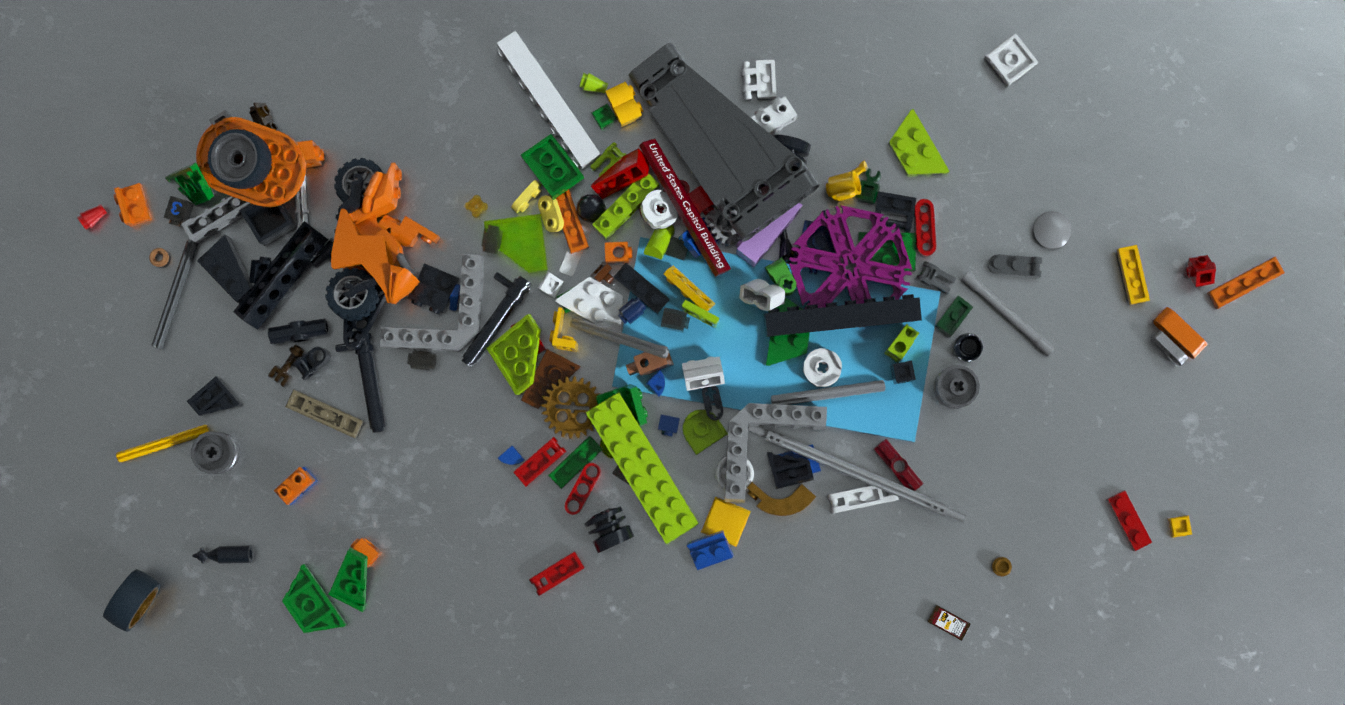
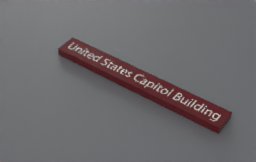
M655 138L642 142L639 145L640 149L714 276L716 277L728 272L731 267Z

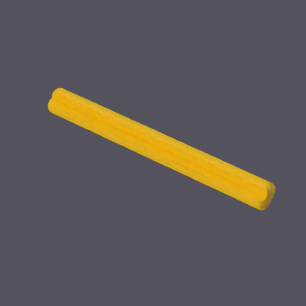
M208 425L198 426L117 452L116 457L118 462H124L196 439L199 435L210 432Z

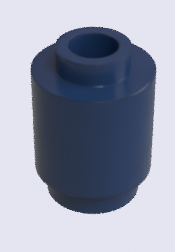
M638 297L632 298L618 309L620 312L618 317L624 324L627 322L632 324L644 314L643 311L647 308Z

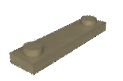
M294 389L285 406L353 438L357 437L364 422Z

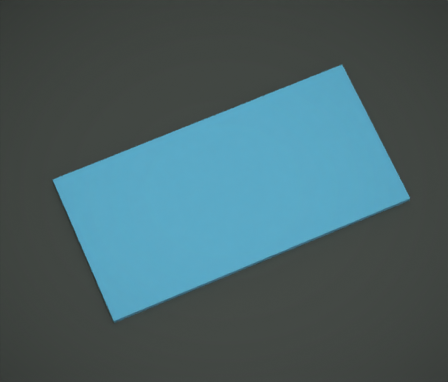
M640 237L634 270L670 300L658 315L645 305L647 309L643 311L644 314L632 324L628 322L624 324L622 333L660 346H666L669 349L674 365L661 369L665 378V388L661 396L704 404L702 397L703 388L686 390L682 363L719 356L725 384L716 385L720 393L722 406L736 410H742L749 403L772 404L771 396L883 380L885 382V391L791 405L827 407L826 426L915 442L940 291L901 284V287L908 288L903 295L914 294V298L920 297L922 321L810 332L807 354L766 366L770 337H766L763 314L768 313V311L759 309L755 304L750 305L740 299V286L754 279H762L769 285H775L765 270V267L774 261L761 259L755 267H752L737 254L722 252L731 269L715 277L702 254L695 259L688 250L683 261L667 256L665 252L661 260L644 254L649 238ZM674 265L716 303L708 311L719 317L716 328L682 311V304L685 300L693 304L695 303L690 298L684 297L676 285L674 286L667 281L664 273L668 268ZM807 267L802 268L800 271L805 290L808 293H814L831 274V272L818 270L817 275H814V269L813 273L810 274V268ZM866 280L870 296L875 298L876 302L883 301V297H890L892 295L893 287L891 285ZM785 282L783 288H788L790 290L792 284H787ZM847 287L840 292L832 303L837 302V306L845 305V301H851ZM797 288L792 295L785 296L802 309H805V306L810 303L808 300L802 306ZM631 292L629 293L628 301L636 298ZM670 315H672L674 318L678 317L680 320L679 325L675 326L677 320L672 321L671 318L669 319L670 324L667 325V317ZM908 324L918 331L919 334L899 363L912 360L916 380L894 385L890 366L897 362L884 354V352L903 327ZM620 344L612 387L620 388L632 384L640 388L643 393L657 395L646 382L658 371L647 375L636 373L630 376L626 365L635 362L634 356L644 352ZM819 348L835 352L842 363L840 377L834 384L827 387L814 386L806 379L803 372V363L806 357L813 350ZM648 360L645 361V366L647 367L649 364ZM819 363L817 370L826 373L828 366L827 364ZM708 388V392L705 395L710 397V401H714L713 395L716 394V391Z

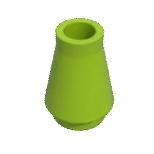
M583 73L579 87L583 88L584 91L600 92L605 94L608 83L591 73Z

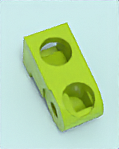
M906 324L884 354L899 363L914 343L919 332Z

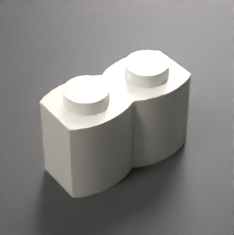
M754 279L740 286V299L747 304H755L761 310L769 311L784 304L785 290L777 285H769L762 279Z

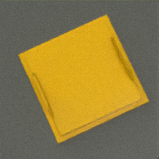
M715 497L701 533L710 535L723 530L728 543L737 547L751 511Z

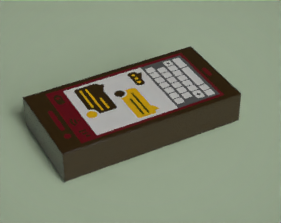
M938 605L934 606L927 620L928 623L961 641L971 623Z

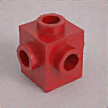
M1208 255L1189 258L1186 275L1192 280L1195 287L1215 284L1216 265L1210 260Z

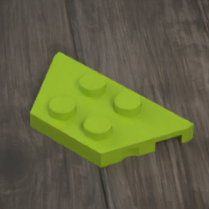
M914 109L910 110L888 143L906 175L949 173L948 167Z

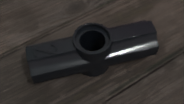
M325 318L307 322L304 320L288 323L289 325L268 328V338L272 345L290 341L292 343L307 341L308 338L329 335V328Z

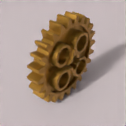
M573 376L572 381L565 377V383L558 379L559 385L556 386L552 383L553 390H546L549 396L543 397L547 403L541 404L542 407L546 408L541 413L548 416L544 422L550 421L551 423L548 428L556 427L554 433L556 434L561 431V437L568 433L569 439L572 438L573 434L579 438L580 432L586 436L587 429L594 431L591 426L592 423L585 413L588 410L575 409L571 413L569 409L555 407V405H571V402H574L576 406H587L589 410L597 405L596 396L601 393H594L597 388L596 386L589 388L590 381L583 384L584 378L577 382L576 376ZM561 392H566L569 396L565 403L560 402L558 399ZM581 393H585L588 397L587 402L584 404H580L577 399ZM560 411L567 413V419L564 422H560L557 419V414ZM580 412H584L586 415V420L583 423H579L576 420V416Z

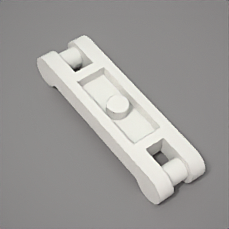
M874 486L827 495L828 500L831 502V514L899 500L898 496L891 493L883 497L882 490ZM838 498H843L845 505L839 506Z

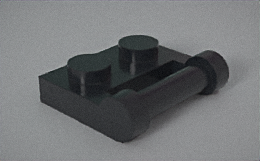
M879 191L875 213L881 214L883 212L906 216V222L888 219L885 224L891 227L895 223V228L899 227L906 232H910L916 198Z

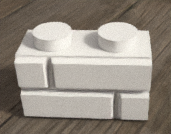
M720 356L707 357L698 361L690 360L687 363H682L687 391L725 384Z

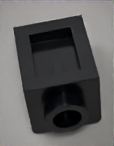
M260 257L259 260H251L249 283L255 284L272 263L270 257Z

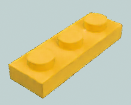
M1137 245L1118 248L1117 254L1129 305L1150 301Z
M674 265L665 271L664 275L667 277V281L674 286L676 285L681 290V294L686 298H690L696 306L709 311L716 304Z

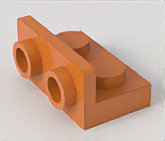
M141 183L122 189L119 187L114 188L116 193L114 194V200L120 207L119 217L123 223L131 227L152 220Z

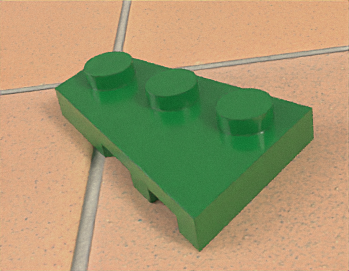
M350 547L328 594L361 612L366 608L368 556Z

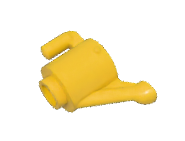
M865 160L850 172L829 177L826 183L828 196L832 197L835 201H842L861 194V184L858 176L868 169Z

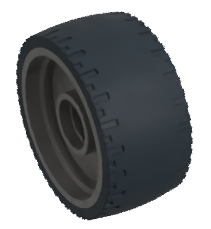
M241 129L227 130L219 134L210 145L211 147L208 151L210 171L218 181L236 189L253 188L262 183L269 174L272 164L271 151L266 142L252 132Z

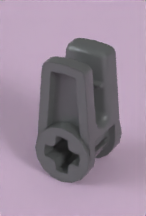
M924 261V267L920 275H917L916 280L946 295L949 294L951 289L944 285V283L936 281L935 276L950 284H953L956 278L939 269L934 264Z

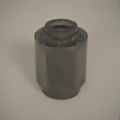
M488 225V229L484 228L481 247H483L482 252L498 253L503 231H499L500 227Z
M413 350L412 353L408 354L407 363L411 366V369L430 371V369H435L437 355L432 354L430 351Z

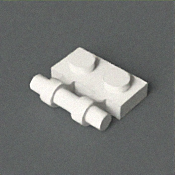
M756 60V68H750V62L748 61L742 62L741 76L743 77L742 93H744V100H752V92H757V99H775L777 97L775 61ZM756 75V85H751L750 76Z

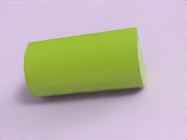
M674 226L655 229L644 249V254L662 260L671 236L675 234Z

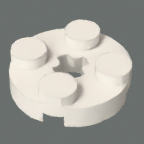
M663 190L650 192L640 205L643 219L653 229L667 228L678 217V212L667 193L663 192ZM656 205H659V207H664L662 214L660 212H657Z
M823 348L813 350L808 354L803 363V372L806 379L816 387H827L834 384L840 377L842 370L839 356L835 352ZM819 363L827 364L826 373L817 370Z

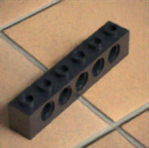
M304 221L233 312L244 322L258 330L328 241V238Z

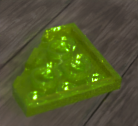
M541 214L484 221L486 240L528 273L548 271Z

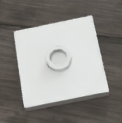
M1016 33L985 56V59L1007 86L1011 85L1039 63Z

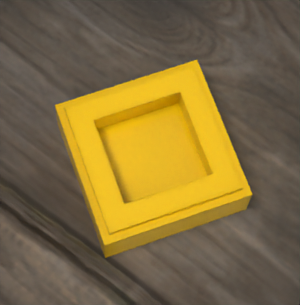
M1189 515L1168 518L1171 538L1192 535Z

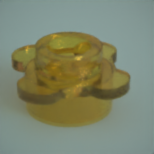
M474 195L465 204V208L472 212L473 217L478 218L482 211L488 209V204L484 203L479 195Z

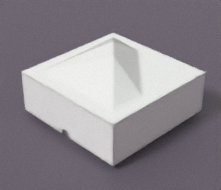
M546 272L537 288L555 298L564 282L553 274Z

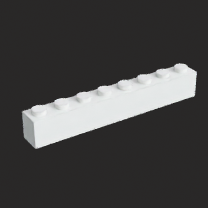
M516 30L497 42L498 54L502 60L507 59L509 62L507 67L513 75H518L520 78L518 83L523 90L527 89L531 94L528 96L534 106L538 105L541 111L539 113L544 121L548 120L551 123L550 130L555 137L559 135L562 139L560 144L566 152L570 151L573 155L571 160L577 167L580 166L582 170L593 164L601 156L600 152Z

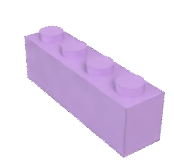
M798 203L751 239L742 242L740 239L736 245L738 247L736 254L752 267H755L801 211L802 204Z

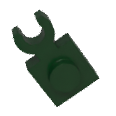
M868 168L866 171L867 180L860 181L861 194L856 195L855 198L856 200L875 204L880 185L876 182L881 179V172L877 171L876 176L871 177L872 171Z

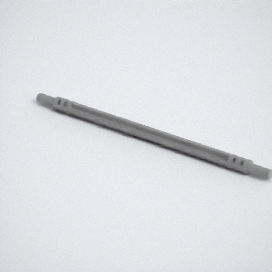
M749 426L748 431L764 437L765 440L937 514L947 515L961 522H964L966 515L950 509L946 504L769 429L768 431L758 426Z

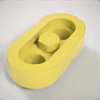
M534 180L515 200L511 209L516 213H523L530 205L528 202L540 195L542 185L537 180Z
M550 195L542 196L539 199L538 208L545 229L549 232L561 231L564 226V220L557 199L553 200Z

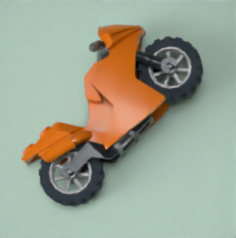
M355 158L349 163L347 161L343 164L342 168L338 169V175H335L334 178L336 182L334 189L343 204L339 206L338 214L335 217L338 222L334 230L331 267L335 270L343 268V271L337 272L336 276L329 280L330 284L326 287L327 294H325V298L328 301L329 308L340 318L347 319L348 321H353L354 319L358 321L362 320L364 316L368 317L370 312L376 309L375 305L379 302L378 294L381 291L385 293L387 303L397 304L420 283L414 276L416 269L410 267L403 255L402 245L377 223L378 218L397 208L398 199L401 197L399 181L402 180V171L396 163H391L387 173L384 174L374 161L370 159L368 161L365 158H360V160ZM371 174V175H372L371 179L365 181V180L367 179L368 175ZM348 184H351L350 190H348ZM340 294L345 296L342 300H340ZM350 299V307H345L343 304Z

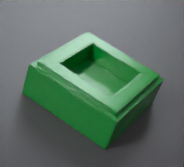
M608 103L591 112L601 130L617 121Z

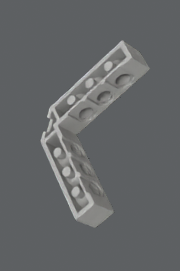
M224 110L209 119V121L215 125L224 118L232 116ZM232 196L227 199L223 198L219 204L210 209H205L204 213L194 219H188L181 225L190 240L199 243L241 218L243 215L240 210L251 203Z
M462 254L458 330L381 327L380 347L386 349L460 352L480 332L484 257L482 255Z
M749 403L738 412L728 423L725 502H745L748 426L759 427V425L774 426V428L789 426L793 427V429L809 427L813 428V430H825L827 407Z

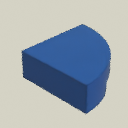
M459 284L455 285L451 293L449 310L456 311L459 306Z
M661 370L646 382L658 397L661 396L665 388V378Z
M513 446L498 457L501 462L509 465H516L525 461Z

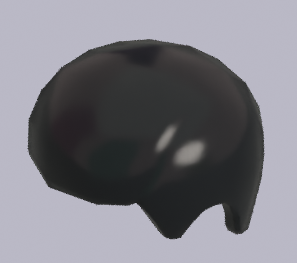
M587 194L582 196L577 202L576 211L582 220L594 223L606 211V205L598 195Z
M973 333L961 334L955 340L953 346L954 353L958 359L965 362L974 361L982 354V341Z

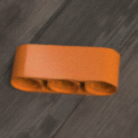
M1165 307L1153 320L1154 325L1192 359H1195L1208 345L1192 327L1169 307Z

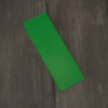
M588 436L548 476L562 489L603 449L591 436Z

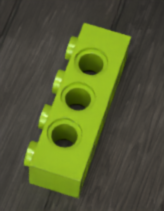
M649 173L646 177L634 182L592 224L593 229L608 241L640 208L644 198L650 192L660 188L659 183Z

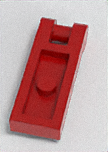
M555 437L549 440L513 472L525 487L567 452L564 447L561 448L559 446L558 440ZM550 448L555 452L552 457L547 452Z
M574 551L530 578L529 581L531 584H534L537 589L536 593L540 596L585 567ZM543 577H545V579L548 582V584L545 586H543L542 582L540 581V579H542Z

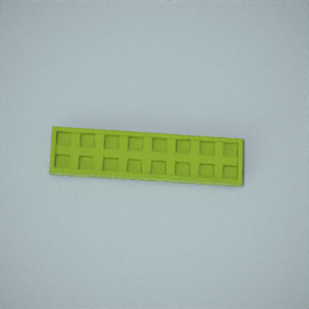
M617 392L585 412L665 544L699 524L620 393Z

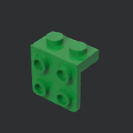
M629 384L596 396L598 405L619 392L640 426L647 423V410L642 406L641 399H643L640 388H637V386Z

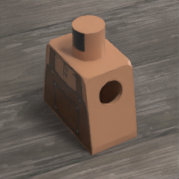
M644 352L634 356L635 362L627 364L626 368L630 376L636 373L647 375L674 364L670 353H668L667 358H661ZM646 360L649 362L647 367L645 366Z

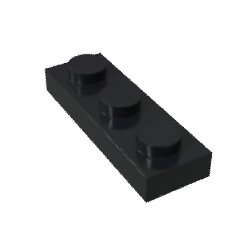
M627 263L614 276L620 284L638 297L657 315L670 300Z

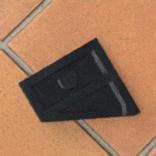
M215 376L187 400L188 404L199 416L241 405L218 376Z
M767 452L776 489L814 480L808 459H796L788 455L780 456L773 454V452Z

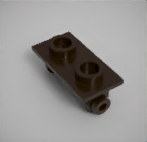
M254 102V106L249 108V114L253 122L261 123L263 126L278 131V127L274 123L266 103Z

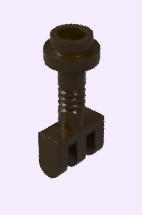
M296 344L289 349L291 354L283 366L280 368L275 365L268 374L270 378H273L277 373L278 375L274 379L277 383L283 377L284 379L280 384L282 387H285L292 378L287 373L298 357L300 358L304 355L305 350Z

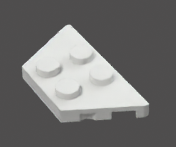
M588 277L555 301L594 324L621 332L622 320L618 317V314H620L618 309L622 307L623 295L591 277Z

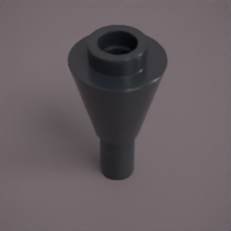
M785 229L780 235L779 258H782L788 264L792 263L789 261V258H796L797 254L795 251H791L793 246L788 239L787 229Z
M330 238L320 252V255L312 260L311 263L314 267H317L323 261L331 259L333 238Z

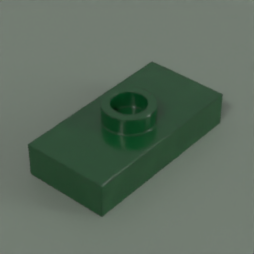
M958 295L935 324V327L950 338L972 310L973 306Z

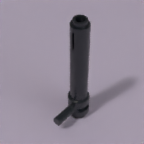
M499 272L494 275V279L508 289L503 300L462 356V362L471 367L477 363L515 307L521 304L525 293L528 294L531 290L530 286L532 283L522 276H519L517 279L515 278L512 282Z
M368 333L362 346L355 350V354L358 355L369 426L372 432L376 433L384 431L385 422L373 357L374 346L371 344L372 334ZM344 343L335 345L336 352L349 350Z

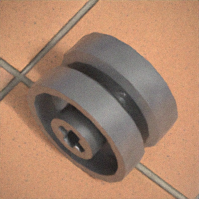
M956 365L938 374L934 381L933 391L935 398L941 405L950 409H959L975 401L979 394L980 384L978 377L971 369ZM954 384L958 385L959 387L957 391L954 390Z
M205 432L197 437L191 448V459L194 465L200 471L208 474H224L229 472L237 465L240 458V447L237 441L231 435L223 432Z

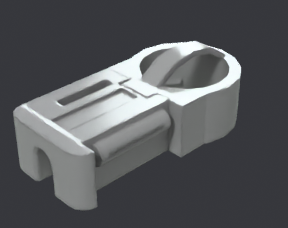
M1162 331L1157 332L1151 338V341L1165 352L1173 364L1181 366L1188 359L1186 354Z

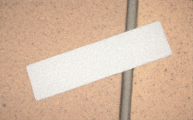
M580 219L583 232L588 241L593 226L591 223ZM568 247L559 272L573 277L584 250L571 254Z

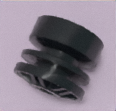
M621 506L604 510L584 523L586 527L593 524L596 529L588 532L589 535L598 533L600 536L593 541L597 553L635 537L630 525L621 527L619 524L626 519L625 515L617 518L615 515L623 511Z

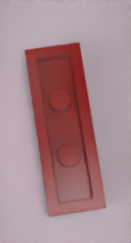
M1125 490L1106 499L1133 551H1137L1152 543Z

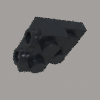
M424 263L418 277L420 283L409 294L408 298L416 306H428V310L439 315L440 312L446 313L450 304L451 293L455 285L459 283L460 278Z

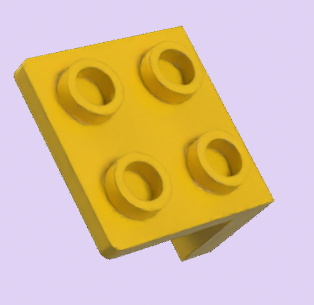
M558 307V311H554L553 323L555 329L551 330L549 341L554 349L577 352L578 343L573 337L562 336V339L560 338L565 311L562 307Z

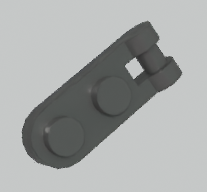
M998 254L992 256L988 260L987 265L989 271L993 274L1041 277L1040 264H1042V257ZM1027 264H1032V270H1027Z

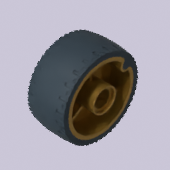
M138 569L134 570L110 599L104 610L103 617L117 628L129 632L148 610L157 596L161 584L148 574Z

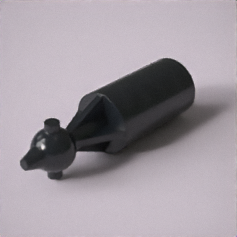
M251 545L219 546L207 552L202 547L192 557L197 558L201 563H205L207 558L219 564L251 563L253 549Z

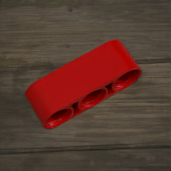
M589 463L583 468L565 502L567 513L575 515L582 511L601 475V469L597 464ZM591 466L597 469L595 477L587 475V469ZM585 483L588 486V492L582 495L578 492V486ZM573 500L579 504V509L575 512L569 509V503Z

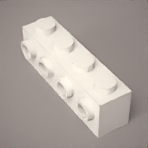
M786 96L781 99L780 97L775 98L770 102V106L765 109L764 107L759 108L754 112L755 115L751 117L771 135L797 119V113Z

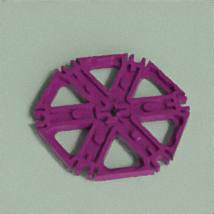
M840 205L842 213H840V208L836 206L834 207L835 215H831L829 210L826 209L825 215L827 218H825L822 211L794 242L793 245L799 246L800 249L796 247L791 248V251L797 252V257H790L789 261L797 262V264H788L796 281V288L802 306L809 300L810 303L807 305L818 304V308L826 307L825 303H832L845 287H847L851 301L856 300V304L864 303V299H871L866 280L891 285L893 287L891 296H895V300H899L908 290V288L901 287V284L904 286L910 285L909 282H905L903 279L905 275H912L910 271L904 272V269L912 270L899 227L892 233L891 230L896 227L895 223L891 227H887L885 223L889 219L888 217L883 218L880 222L881 217L885 214ZM850 216L867 219L872 223V228L856 246H854L846 219ZM819 226H825L828 229L835 253L807 246L808 238ZM887 240H892L900 262L897 266L869 260ZM848 260L851 264H855L853 274L849 269L846 270L845 268L848 265ZM807 267L831 272V274L814 293H808L805 290L800 271L802 268Z

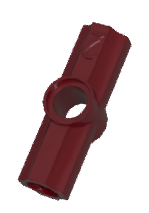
M887 439L883 440L873 449L904 487L916 491L924 484ZM896 461H900L903 464V469L900 472L894 469Z

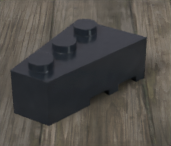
M227 235L222 236L197 260L237 303H240L253 287V284L249 283V276L243 267L233 241Z

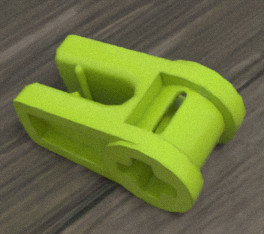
M615 142L609 145L603 154L590 166L592 171H597L601 169V166L607 160H611L599 173V177L623 156L627 155L617 147L618 145Z

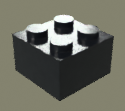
M249 204L240 210L256 239L263 246L268 245L297 227L284 204L276 207H261Z

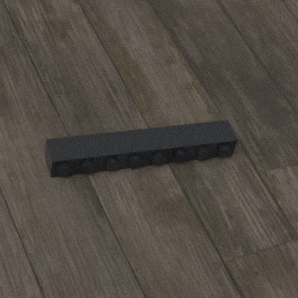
M914 294L902 295V299L895 300V296L883 297V301L876 302L875 298L864 299V303L856 304V300L845 301V305L837 306V302L825 303L826 307L818 308V304L806 305V309L799 310V306L787 307V311L780 312L779 308H775L763 314L766 337L922 321L920 297L914 298Z

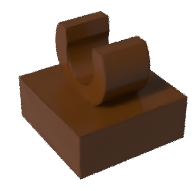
M602 262L590 275L598 282L603 279L609 284L615 279L609 274L612 267L606 262Z

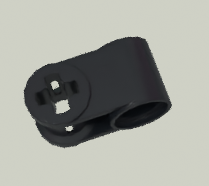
M314 347L298 358L292 366L299 370L303 380H307L330 361L331 354L325 348ZM319 351H322L323 359L318 361L316 355Z

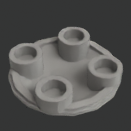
M1049 211L1043 213L1033 225L1035 238L1045 249L1062 247L1071 236L1072 228L1070 222L1065 215L1059 212Z

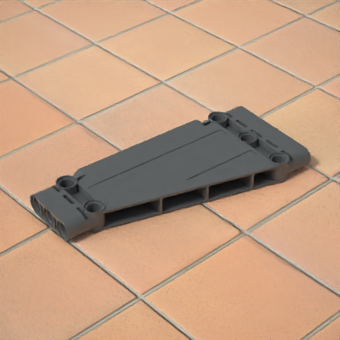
M672 43L661 47L629 73V78L640 92L641 97L649 105L648 108L714 205L722 211L723 216L729 221L742 242L751 239L819 188V183L800 158L689 67ZM684 67V71L678 74V69ZM654 90L653 95L648 97L649 91ZM800 163L799 169L792 171L793 165ZM768 186V192L762 195L761 189ZM737 209V215L731 218V211Z

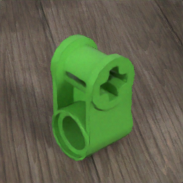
M782 258L765 267L768 276L775 285L783 288L785 282L792 284L790 290L783 288L785 296H790L794 293L796 281Z

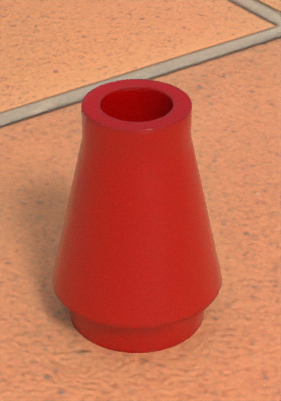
M99 204L96 207L81 212L77 219L86 230L88 228L92 229L107 212Z

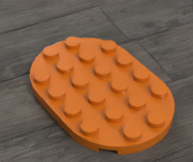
M238 117L224 118L215 125L212 124L203 133L197 146L196 163L208 185L216 191L261 207L282 205L297 194L304 182L306 161L298 143L289 135ZM232 129L246 130L256 134L266 142L271 151L272 164L269 174L262 183L249 189H236L221 183L213 176L208 164V151L214 139L219 134H222V132Z

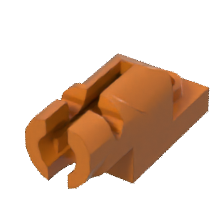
M385 214L378 223L383 229L391 232L390 234L404 247H413L420 235H422L420 239L428 244H431V242L437 244L441 239L437 234L407 216L401 222V220Z

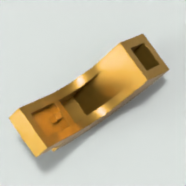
M753 482L747 487L749 490L747 494L755 501L758 498L761 500L756 505L757 508L777 516L798 513L817 497L803 484H800L790 496L784 499L771 498Z

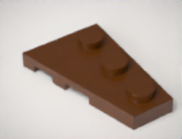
M546 349L535 371L534 382L525 390L521 401L537 409L540 408L541 404L546 402L543 397L549 396L546 390H553L551 384L553 383L558 386V379L565 383V377L570 378L581 366Z

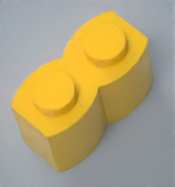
M625 81L605 91V95L621 127L642 118L641 113L644 111L640 102H636L633 98L635 92L632 85H627Z

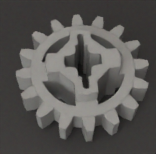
M717 207L711 210L710 213L713 216L707 217L710 223L706 226L711 228L710 233L714 235V240L718 239V244L725 243V246L731 245V243H738L740 237L731 224L723 228L729 221L723 216L722 211ZM737 210L731 211V218L737 215Z

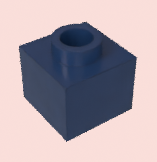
M661 414L658 430L662 431L661 435L672 437L673 433L677 434L680 418Z

